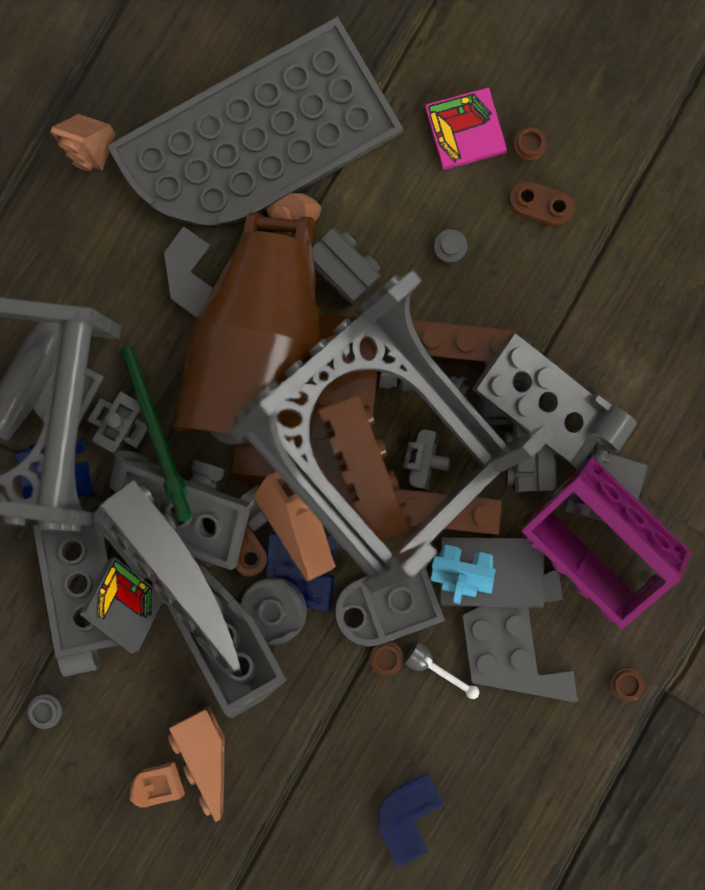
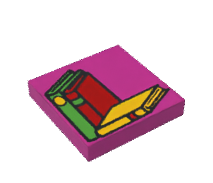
M489 88L425 105V111L442 170L506 153L507 148Z

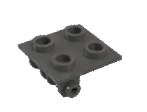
M592 449L580 467L593 456L638 500L648 465L608 454V451L602 449ZM575 492L569 495L565 511L605 522Z

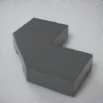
M183 226L164 252L170 297L172 301L197 318L213 288L194 275L193 272L209 252L211 246Z

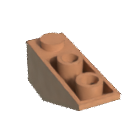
M77 114L53 126L51 129L52 135L59 143L58 146L64 149L65 155L73 161L72 164L85 171H91L92 167L103 171L110 152L107 145L114 141L116 135L110 124Z
M277 472L268 475L254 493L253 498L306 581L334 569L335 564L322 523Z
M208 706L173 724L169 728L171 734L168 735V739L176 754L181 752L187 764L183 766V769L190 784H197L202 794L199 797V802L204 813L207 816L212 814L215 822L221 819L224 810L225 735L211 707Z

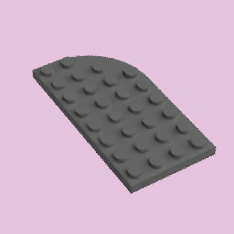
M337 16L110 143L107 147L132 189L149 206L161 214L183 223L196 226H224L246 220L250 212H264L269 206L288 194L303 190L402 134L403 127Z

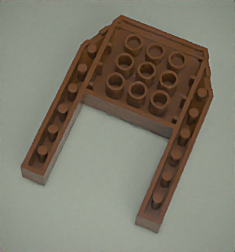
M321 315L319 319L321 338H325L330 343L337 337L332 331L346 318H349L353 323L359 316ZM412 320L418 338L434 362L485 367L486 359L494 358L511 333L518 335L519 332L515 330ZM362 338L359 345L360 353L365 360L371 361L375 354L374 345L370 339ZM350 344L348 355L345 358H342V360L347 364L353 361V357L350 352ZM357 370L341 375L331 381L323 389L315 402L309 436L312 453L319 469L354 511V505L319 410L359 395L363 406L369 405L373 415L377 379L376 370ZM321 373L320 380L326 381V375ZM251 442L244 445H235L232 474L255 487L256 485L260 486L268 475L276 472ZM408 490L394 491L398 503L405 502L412 522L406 525L418 527L450 496ZM474 498L444 530L499 535L502 500Z

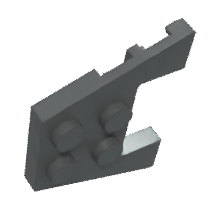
M556 569L544 574V602L563 600L560 576ZM476 607L462 614L472 683L569 702H578L573 670L538 674L528 608Z

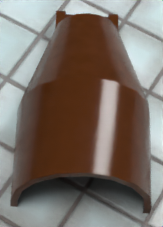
M253 212L247 215L244 233L191 327L174 418V429L192 434L194 429L231 434L229 430L238 423L234 416L274 381L279 386L288 379L284 372L299 359L306 364L312 358L309 351L322 340L319 327V319L321 318L320 308L317 307L315 296L317 284L312 253L315 221L312 217L301 216L298 220L263 217L261 213ZM263 230H267V231L291 232V233H296V234H295V238H293V237H289V236H285V235H281V234L270 233V232H262V231H263ZM310 379L306 382V384L313 385ZM300 394L301 397H299L297 400L287 401H291L297 403L300 406H303L306 402V398L303 394ZM314 404V407H313V409H312L311 417H310L309 436H310V431H311V425H312V419H313L315 404ZM284 410L277 414L278 422L284 427L295 428L300 424L299 416L292 411ZM298 436L286 438L288 442L293 439L295 447L299 448L300 439Z

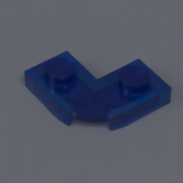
M276 532L271 533L266 576L284 578L296 585L304 596L307 608L329 611L331 609L335 576L322 574L306 581Z
M428 772L394 789L384 799L380 808V831L398 868L429 853L414 821L444 806Z

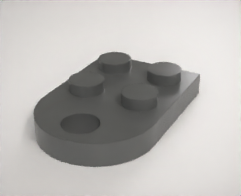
M425 566L413 578L372 593L362 583L366 577L350 583L342 591L336 604V620L340 630L349 640L362 646H377L445 621ZM350 608H358L363 613V622L358 627H350L344 622V613Z

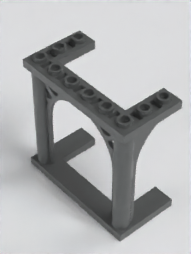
M413 270L403 279L396 274L356 310L360 316L353 323L349 318H346L332 331L337 337L330 343L323 338L309 351L312 358L306 364L299 359L285 371L284 374L288 379L279 386L274 381L234 416L238 423L229 430L237 441H240L245 436L362 568L368 575L362 583L371 593L413 578L437 554L429 543L500 472L532 458L554 436L544 424L505 444L438 367L422 345L411 320L410 297L414 288L422 282ZM362 338L370 339L374 345L375 354L371 361L365 360L360 353L359 345ZM350 344V352L353 357V361L347 364L342 360V358H345L348 355ZM385 351L388 353L385 356L389 357L393 363L387 364L382 360ZM357 370L385 372L409 384L480 464L392 553L325 478L315 461L310 445L309 423L311 412L318 396L331 381L341 375ZM319 373L326 375V381L320 380ZM310 379L313 385L306 384V382ZM300 394H303L306 398V402L303 406H300L297 403L291 401H287L297 400L299 397H301ZM288 410L296 413L300 418L299 426L295 428L284 427L277 420L278 412ZM298 436L300 439L299 448L295 447L293 439L288 442L286 438Z
M0 298V317L59 324L44 427L36 446L27 458L11 471L0 475V485L6 487L7 495L11 499V502H9L8 498L0 493V515L4 516L3 523L25 525L26 519L38 520L37 527L81 532L82 525L93 526L92 519L95 515L94 512H87L82 508L75 484V447L91 336L120 339L121 326L92 308ZM41 461V466L37 472H42L41 479L35 472L31 471L33 463ZM18 476L27 477L33 485V495L29 499L21 498L15 490L14 483Z

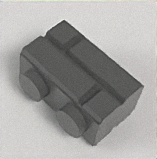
M333 228L320 242L312 247L314 268L352 308L380 282L381 275L378 271L381 268L371 256L367 254L363 258L354 249L358 244L346 231L340 234Z
M517 424L511 425V432H505V444L527 434V432ZM543 446L532 458L507 469V486L513 485V493L557 491L556 454Z

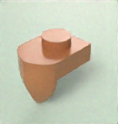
M290 193L269 206L267 212L269 217L299 220L303 216L312 217L316 221L321 214L322 207L317 201L306 194ZM274 231L276 234H281L285 236H290L293 234L291 232Z
M175 762L143 769L132 781L129 800L138 807L146 808L177 800L185 795Z

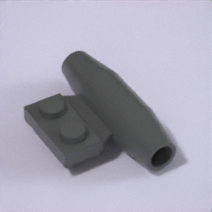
M37 322L21 343L0 383V438L9 441L33 409L41 420L45 422L59 329L58 323ZM86 368L79 424L105 378Z

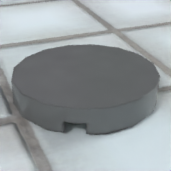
M274 576L262 578L248 587L243 594L240 605L255 620L265 641L269 645L288 642L301 631L306 622L307 607L304 596L296 585L284 578Z

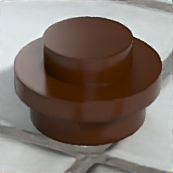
M533 127L520 130L513 142L516 155L525 161L539 159L547 147L545 135L539 129Z
M386 642L374 646L370 653V664L373 670L380 675H393L403 665V653L395 643Z
M628 667L620 668L610 678V690L620 701H635L643 693L644 680L635 669Z

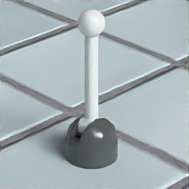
M416 641L408 651L403 661V664L416 671H424L429 668L464 690L468 698L476 699L479 696V689L476 686H468L434 664L431 651L424 644Z

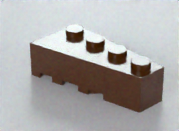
M358 395L320 409L319 413L358 516L380 541L407 532L406 524L411 523L412 520L405 502L399 504L394 491L400 488L393 470L387 471L382 458L388 456L381 437L375 439L371 425H374L375 421L369 405L363 406Z

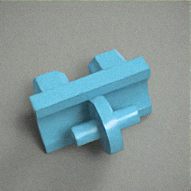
M444 545L439 557H434L431 581L443 583L442 590L454 592L453 603L457 604L461 603L462 595L476 597L477 591L491 594L496 569H493V556L491 554L475 553L473 564L460 562L461 549L455 546Z

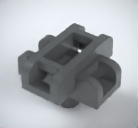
M121 391L113 405L100 398L88 418L89 422L99 427L92 441L114 454L121 449L124 442L138 449L148 431L146 424L138 419L141 414L138 401ZM106 407V410L104 411L102 417L100 418V420H98V417L101 414L103 408ZM134 424H136V427L134 428L132 434L130 435V437H128Z
M422 430L418 434L417 443L408 441L403 468L411 472L410 484L419 489L429 490L433 468L448 471L451 458L436 455L440 434L435 431Z

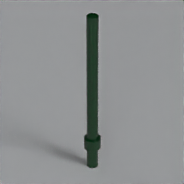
M125 347L121 350V355L165 479L163 483L167 498L173 502L179 521H187L192 518V513L185 496L187 494L185 482L182 477L178 476L133 347Z

